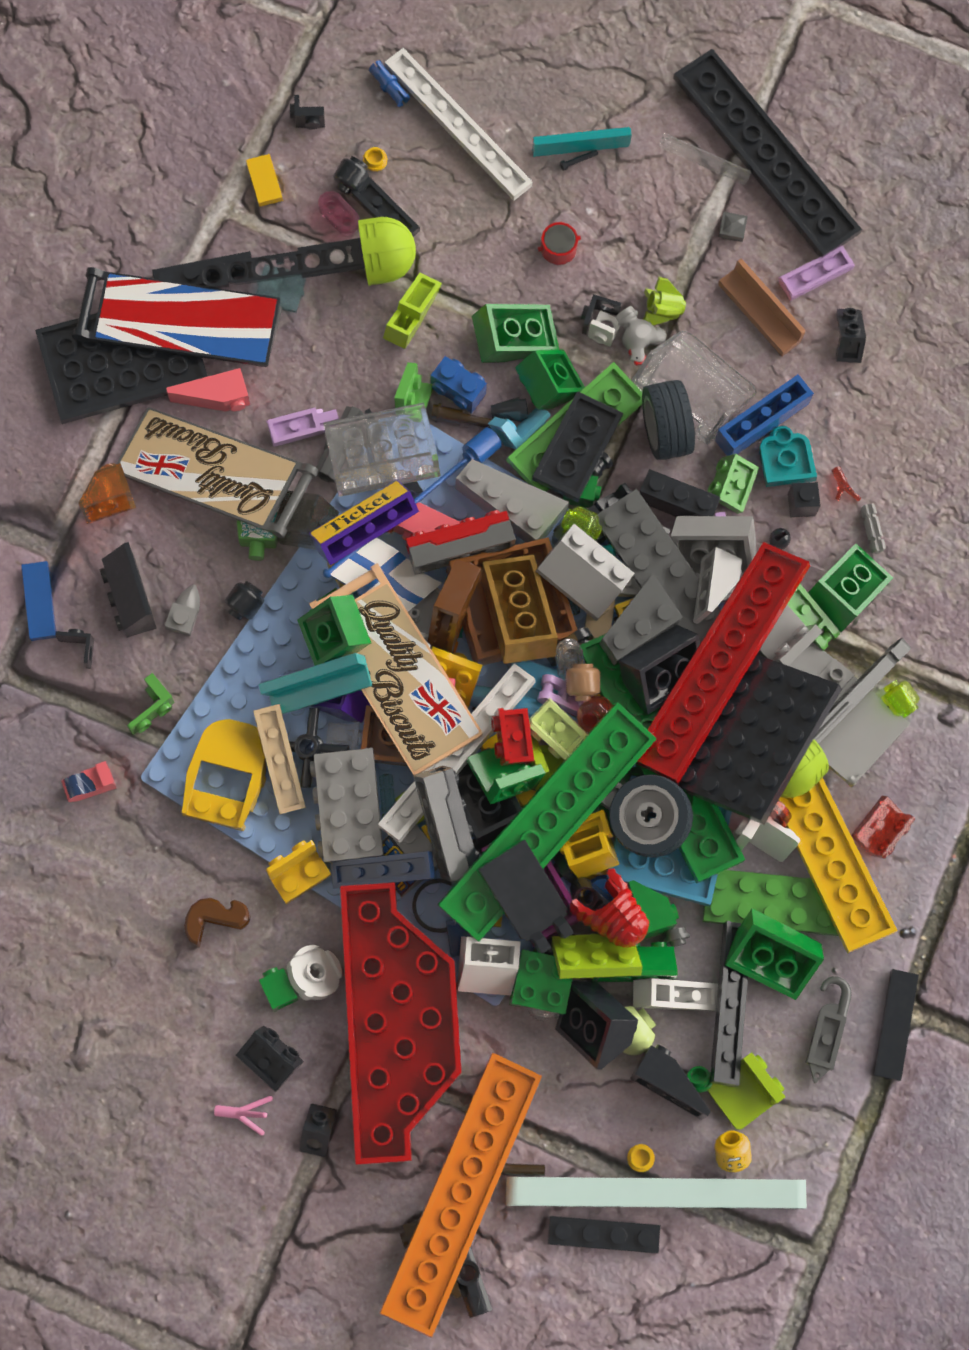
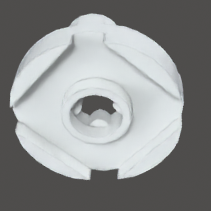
M308 945L301 948L293 955L286 967L292 987L299 994L300 998L307 1001L311 999L322 1000L330 996L337 990L339 979L342 977V969L337 957L329 950L324 951L318 948L320 946ZM310 967L313 970H319L320 974L317 978L310 974Z

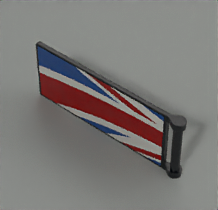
M95 267L87 268L85 275L87 282L77 328H74L72 334L74 340L80 342L94 341L268 367L280 307L279 297L102 271ZM104 280L94 331L90 332L87 331V325L97 281Z

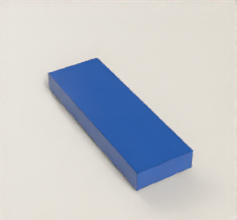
M43 561L22 564L29 638L31 641L56 638L49 563Z

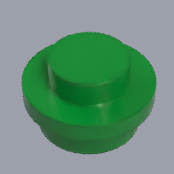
M693 1067L686 1075L698 1093L709 1090L713 1084L710 1083V1071L705 1067Z

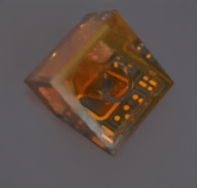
M109 463L102 466L100 470L95 471L79 501V506L87 524L136 508L121 463Z

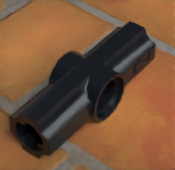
M470 1246L462 1267L465 1265L471 1266L475 1270V1277L473 1280L466 1282L458 1275L456 1281L469 1318H473L493 1309Z

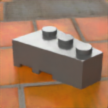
M654 574L648 579L599 643L613 665H616L626 655L677 625L683 618Z

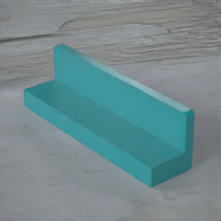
M353 653L258 685L261 695L269 696L271 706L280 704L283 715L371 687L372 682L365 655Z

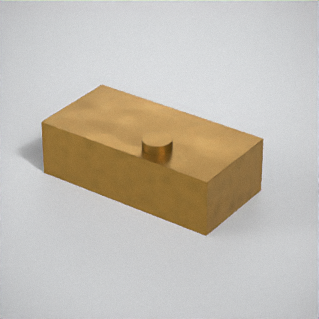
M534 555L483 562L481 582L503 664L556 656L558 636L540 575L536 572L538 567Z

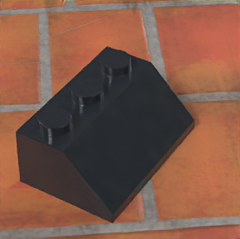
M129 542L123 543L102 558L104 568L100 569L104 584L109 583L111 591L107 592L111 607L116 606L119 614L114 616L118 631L124 630L128 638L157 629L130 544Z
M675 625L619 660L623 684L645 714L648 715L663 706L700 646L697 633Z
M467 763L458 774V790L466 804L465 816L467 822L472 827L473 838L478 847L481 848L492 843L522 807L516 796L490 804Z
M572 981L566 1013L559 1014L555 1030L595 1069L602 1070L632 1044L639 1020L598 982Z

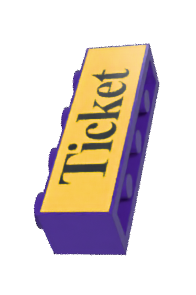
M396 480L313 530L309 535L318 553L331 566L412 517L419 510L411 492Z

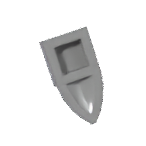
M193 584L181 593L176 602H173L165 624L167 630L191 636L200 608V596L196 585Z

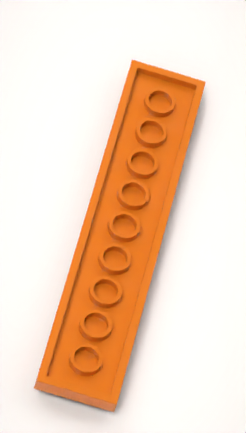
M495 1053L490 1055L379 1314L430 1338L433 1336L540 1083L541 1075Z

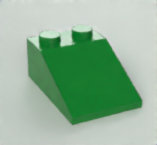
M485 304L472 315L481 363H504L521 360L529 356L534 350H560L550 305Z
M855 543L812 587L808 594L842 633L893 577Z

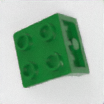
M494 748L470 755L467 758V762L490 804L536 789L546 773L541 764L533 767L525 764L501 766L500 759H496Z
M522 949L519 955V967L509 1005L515 1007L525 1006L565 1014L572 978H559L554 956Z

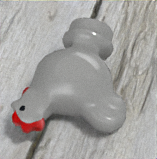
M629 306L615 318L619 322V326H624L625 332L622 336V343L628 350L630 361L634 362L636 366H643L647 360L644 348L648 345H660L666 339V333L662 328L654 327L650 322L638 319V311Z

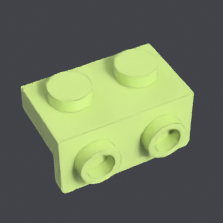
M551 698L529 718L531 735L539 742L543 739L550 745L547 749L557 759L561 757L566 759L588 734Z

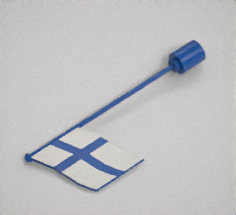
M484 428L463 445L462 456L464 459L414 499L415 503L417 504L472 459L480 463L486 461L502 447L499 436L492 429ZM378 538L345 556L328 570H323L325 578L333 577L346 585L371 570L370 567L378 563L407 612L442 584V582L433 579L425 573L415 575L411 561L401 552ZM375 579L355 592L361 596L380 585L378 579Z

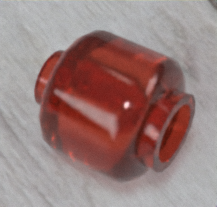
M592 696L582 703L577 710L578 724L589 733L613 704L604 696Z

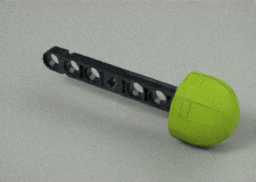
M389 217L358 220L360 238L298 247V251L235 260L227 265L225 262L210 264L202 270L201 278L207 287L224 288L229 287V283L243 285L301 275L303 279L365 269L368 286L396 281L410 270L415 259L416 246L409 229L398 220ZM351 248L353 262H348L349 256L346 249ZM336 250L344 254V260L340 264H334L330 260L331 253ZM311 254L317 255L320 259L318 266L315 268H310L305 263L306 258ZM285 259L295 263V265L291 266V271H286L284 267L277 268L279 273L274 274L275 268L272 260H276L277 265L284 264ZM266 262L269 264L270 271L267 275L261 276L256 273V266L259 263ZM241 266L245 269V275L242 279L237 280L231 276V271L234 267ZM210 270H217L220 273L218 282L209 283L207 281L206 275Z

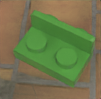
M407 362L394 400L397 420L421 423L433 388L432 384L422 382V376L418 374V365L416 363Z
M736 453L725 456L716 465L717 472L714 480L708 487V492L721 497L719 501L721 505L737 514L743 513L759 467Z

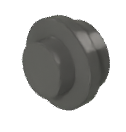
M685 927L672 929L664 932L666 938L663 940L667 944L670 943L671 947L687 944L686 939L690 938V933H686Z

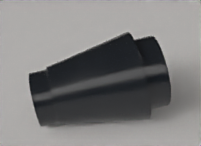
M516 397L491 405L492 419L497 417L522 422V419H528L526 398L520 399V397Z

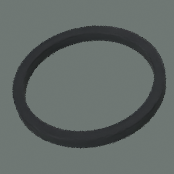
M432 879L422 884L416 891L412 902L413 914L417 922L426 930L443 933L447 932V928H433L426 925L420 919L416 909L417 898L427 886L435 883H444L452 887L450 881Z

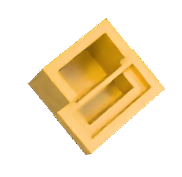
M604 810L591 814L560 849L561 854L566 856L569 868L578 878L588 877L620 865L611 840L613 834Z

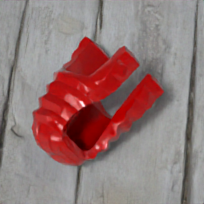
M611 868L606 873L609 879L605 884V888L614 898L610 903L594 911L585 907L577 899L571 901L569 908L571 913L576 916L577 921H583L585 926H590L592 931L598 932L602 937H607L609 942L614 943L615 946L624 948L634 947L645 938L649 928V920L645 913L641 911V906L636 903V898L632 897V891L628 889V884L622 880L621 875L617 874L614 868Z

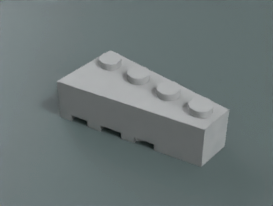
M473 459L456 477L455 489L488 513L494 510H499L500 512L507 511L514 534L524 542L546 538L567 513L568 501Z

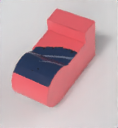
M106 761L95 764V767L66 777L61 781L68 802H77L116 789Z

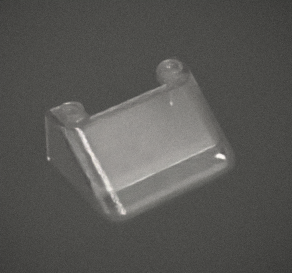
M679 331L650 351L631 380L641 391L643 387L651 384L681 380L688 394L693 419L699 423L695 429V436L707 445L715 439L718 429L733 420L756 395V388L752 383L694 335L686 331Z

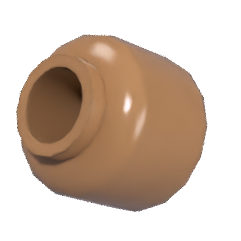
M572 664V668L566 671V693L570 696H575V701H591V696L600 693V671L594 668L593 664Z

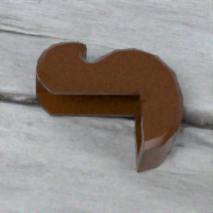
M212 898L199 899L191 905L185 917V934L192 945L200 948L206 922L242 930L249 924L251 918L247 906L240 901L233 900L230 902L231 907L226 909L218 900Z

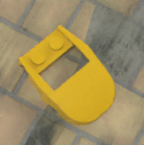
M224 719L210 724L204 730L187 770L182 816L240 831L245 830L246 826L244 823L249 812H253L267 778L265 776L267 764L257 727L236 720ZM201 761L252 774L245 801L241 802L194 790L193 787Z

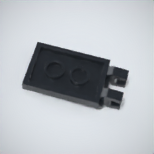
M525 840L519 841L477 869L519 938H525L526 941L530 940L538 953L543 954L551 948L545 936L541 933L549 926L553 925L560 938L565 939L574 933L564 916L568 915L566 912L568 910Z

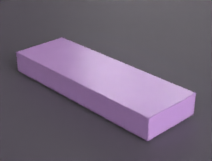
M840 246L826 256H820L779 277L778 282L789 300L792 301L851 271L855 265L844 247Z

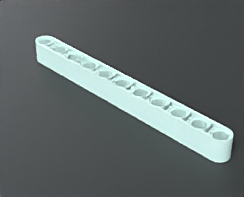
M506 1177V1206L807 1209L806 1180Z

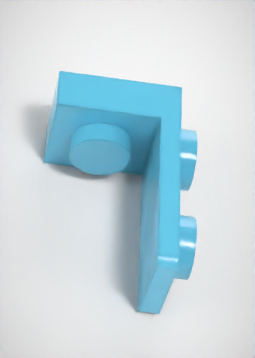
M535 408L528 415V419H524L517 427L511 420L494 417L488 424L499 436L504 446L517 449L536 430L540 429L551 415L546 410Z

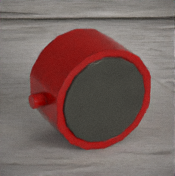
M555 222L544 229L541 245L537 249L538 252H542L544 259L549 263L564 265L575 257L578 241L581 240V236H577L576 230L571 225L564 222Z

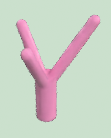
M268 1096L240 1108L216 1105L214 1115L238 1119L263 1136L264 1131L246 1117L266 1118L267 1113L248 1110L272 1101L273 1097Z

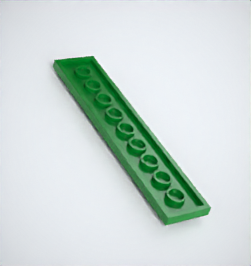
M605 634L579 645L577 651L584 664H593L594 668L600 671L601 690L599 694L607 709L609 710L618 702L648 730L661 707L648 715L643 712L623 684L619 663L613 665L599 645ZM636 764V766H637V768H638V770H639L641 776H643V775H657V776H660V775H658V774H656V773H654V772H652V771H650V770H648V769H646V768H644V767H642V766ZM685 793L692 806L693 822L687 839L678 849L697 884L744 862L746 859L719 807Z
M616 702L437 905L479 942L504 912L477 869L521 840L527 842L541 867L544 868L657 738L623 706Z

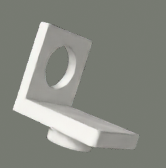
M600 311L596 320L592 319L590 323L588 337L597 343L611 347L620 328L619 322L614 316ZM605 320L610 321L613 324L614 328L609 327L601 322Z

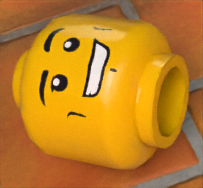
M730 1130L721 1134L715 1140L716 1162L722 1170L736 1173L749 1166L752 1157L748 1137L743 1133Z

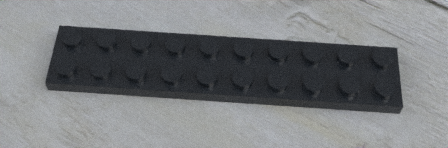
M713 48L674 73L673 79L819 257L826 256L861 233L862 228Z

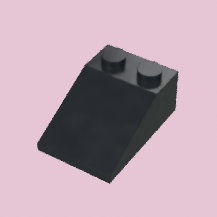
M659 1044L656 1047L650 1045L646 1052L643 1053L630 1079L700 1120L708 1117L711 1111L676 1059L670 1056L672 1052Z

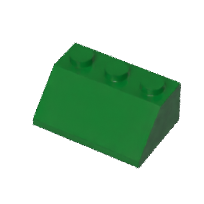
M751 908L736 932L725 963L726 966L796 1000L823 962L824 956L820 942Z
M652 942L651 947L640 946L639 943L636 947L642 964L641 975L591 977V981L633 982V980L650 978L674 980L678 976L674 947H667L666 942Z

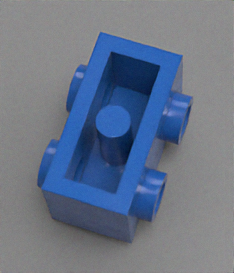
M445 356L431 374L430 384H432L433 390L447 397L456 406L467 410L471 414L486 395L487 383L485 379L478 373H471L466 370L463 364L456 359L451 360Z

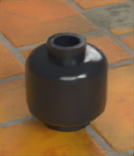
M353 156L350 159H342L333 175L334 181L338 183L336 188L346 195H349L352 191H358L370 176L367 170L368 165Z
M248 581L235 584L225 599L226 605L230 607L228 613L240 621L243 617L252 619L264 603V598L261 596L263 591Z

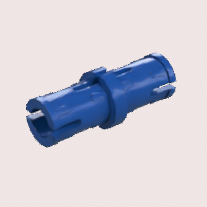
M380 60L376 61L377 67L373 63L369 68V72L381 84L382 91L387 92L398 107H402L403 103L401 101L403 100L406 104L410 99L409 94L400 86L398 78L395 75H391Z

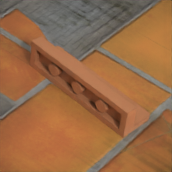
M740 258L736 262L735 268L721 278L718 285L781 356H784L801 343L805 329L744 260Z

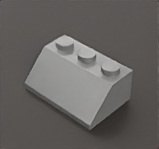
M676 516L671 538L694 573H700L702 558L715 547H718L742 559L741 571L743 576L755 556L756 534L753 516Z
M575 524L564 533L536 569L539 575L596 621L635 574Z

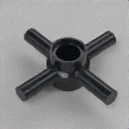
M309 708L306 734L299 736L295 742L289 741L291 751L296 752L298 757L303 760L300 785L302 788H311L310 761H314V754L350 750L349 745L324 744L322 739L317 736L320 712L318 708ZM313 742L314 749L311 753L307 754L306 747L309 743Z

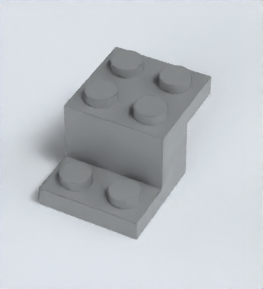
M787 605L757 655L789 666L822 631L816 624L806 626Z

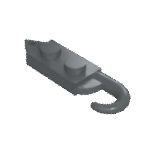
M829 977L820 987L821 991H825L830 984H837L842 992L839 1004H826L821 1007L818 1013L805 1062L809 1064L813 1083H817L829 1070L832 1071L834 1069L846 1024L852 990L847 981L840 977ZM815 1073L819 1074L818 1078L815 1077Z

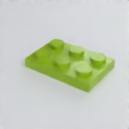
M599 934L570 935L565 939L560 938V936H552L551 946L560 979L638 976L642 974V964L636 946L629 948L615 946L614 943L609 942L607 937H602Z

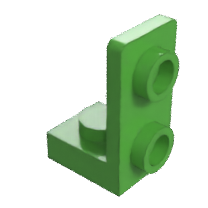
M153 673L144 679L147 688L144 690L154 702L157 699L158 701L127 725L133 735L147 730L151 726L153 719L158 715L160 717L166 715L172 709L171 705L175 703L170 693Z

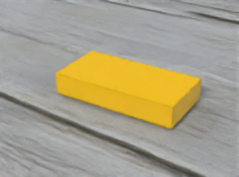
M270 154L247 159L246 164L259 207L283 201Z

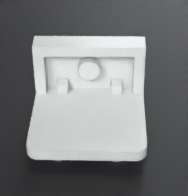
M770 816L765 825L751 819L747 821L743 819L732 833L741 851L750 842L779 862H783L800 842V838L791 829L781 826L773 821Z

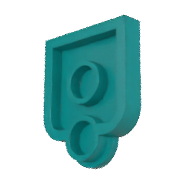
M778 426L771 431L769 437L763 439L759 448V455L766 487L816 481L817 473L811 444L805 435L793 433L787 426Z

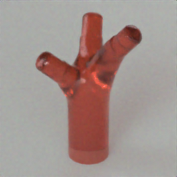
M841 466L833 468L831 471L838 485V492L835 498L840 500L845 491L851 497L860 501L861 497L848 483Z

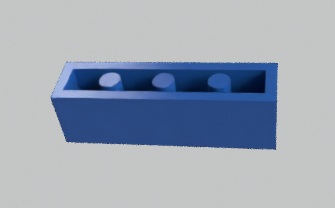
M797 374L718 429L715 442L727 456L735 453L739 454L809 405L814 394L813 391Z

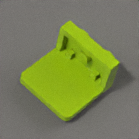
M752 1052L741 1059L739 1086L732 1087L713 1083L711 1088L707 1090L737 1130L743 1129L770 1107L785 1098V1095L782 1093L785 1090L783 1085L776 1077H770L765 1070L768 1068L765 1061L758 1054L755 1056Z

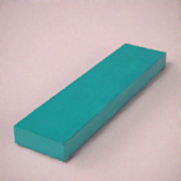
M631 127L533 137V157L593 151L595 149L604 150L630 147Z

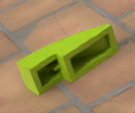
M419 273L400 300L396 312L387 323L383 339L406 349L431 307L442 283Z

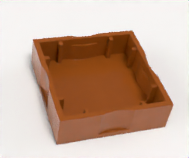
M549 537L514 545L500 552L481 553L459 559L481 568L477 587L462 622L473 662L484 666L503 661L481 582L483 562L534 555L537 567H539L552 550ZM456 560L449 561L446 569L447 577ZM540 575L558 636L557 644H559L577 630L576 623L567 597Z

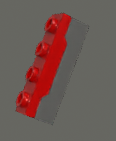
M494 510L486 513L485 517L478 519L469 517L461 520L460 524L452 526L443 524L431 532L418 531L412 533L409 538H406V549L414 574L417 575L446 567L449 561L481 553H494L506 550L515 545L516 538L507 511L500 512L499 510Z

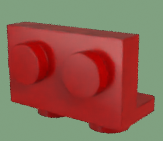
M498 708L494 716H491L492 731L497 732L498 740L494 744L496 759H500L501 766L533 763L534 754L528 708L512 710Z

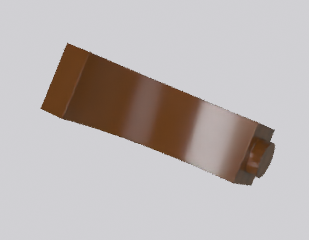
M456 559L433 607L427 640L431 650L433 647L453 654L465 613L479 581L480 567L470 562Z

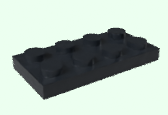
M577 391L532 476V480L579 502L623 417V413Z

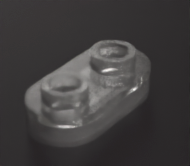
M565 639L557 645L555 659L558 677L566 681V671L572 668V664H585L583 650L574 639Z

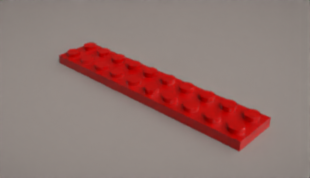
M765 542L762 543L648 728V731L657 739L636 764L677 784L680 782L810 568L809 561Z

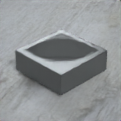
M723 212L719 238L743 242L748 216Z

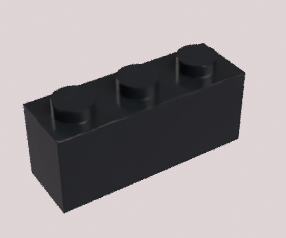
M651 469L648 470L639 492L648 506L675 517L713 516L721 498Z

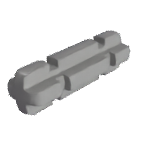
M866 504L862 506L861 514L862 518H865L863 522L867 538L871 541L869 544L872 553H880L886 547L884 539H881L883 535L879 519L875 515L877 514L874 504Z

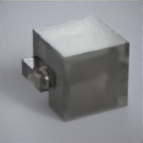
M287 491L280 504L274 523L278 522L293 491ZM304 493L286 527L287 533L285 537H277L276 541L281 545L316 549L309 533L337 517L339 512L321 495Z

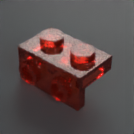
M882 795L851 836L870 856L885 859L893 853L895 845L901 837L909 832L915 818L911 814L903 813L888 796Z

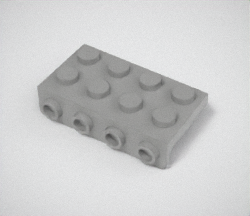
M374 749L314 754V761H310L311 776L316 777L317 788H313L314 804L319 805V814L315 815L317 831L321 830L322 841H318L319 857H323L324 862L384 856L382 831L378 826L380 810Z

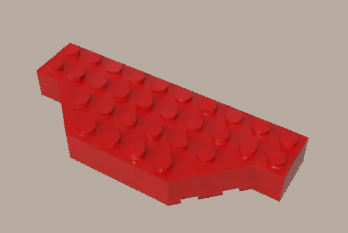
M395 882L340 886L355 1165L412 1161V1130L462 1074L455 962L397 911Z

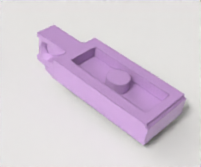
M315 407L269 419L267 425L273 446L275 447L323 434L328 431V427L338 424L339 417L336 409L323 413V409L316 410Z

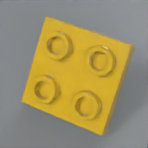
M433 647L432 652L448 678L455 679V689L466 707L469 708L483 665L468 660L462 653L456 652L452 654Z

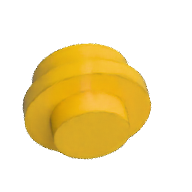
M372 147L364 153L363 162L368 165V170L378 172L386 167L387 155L382 149Z
M644 1144L633 1146L627 1154L629 1166L637 1172L648 1171L655 1161L654 1152L649 1146Z

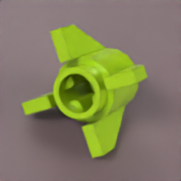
M658 277L655 290L645 288L644 294L648 298L647 310L649 311L645 312L643 320L650 322L654 326L677 319L684 313L686 302L683 300L682 294L668 279Z

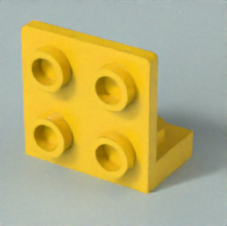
M305 840L299 842L292 847V853L284 858L280 855L268 863L270 867L266 869V872L286 905L332 876L321 857H319L312 840L308 843Z

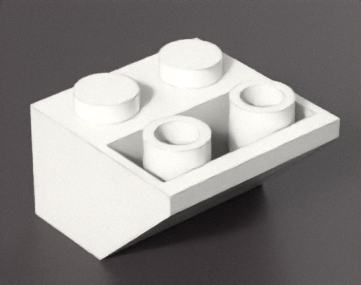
M461 937L457 991L511 996L519 967L521 941L482 938L478 942L474 937Z

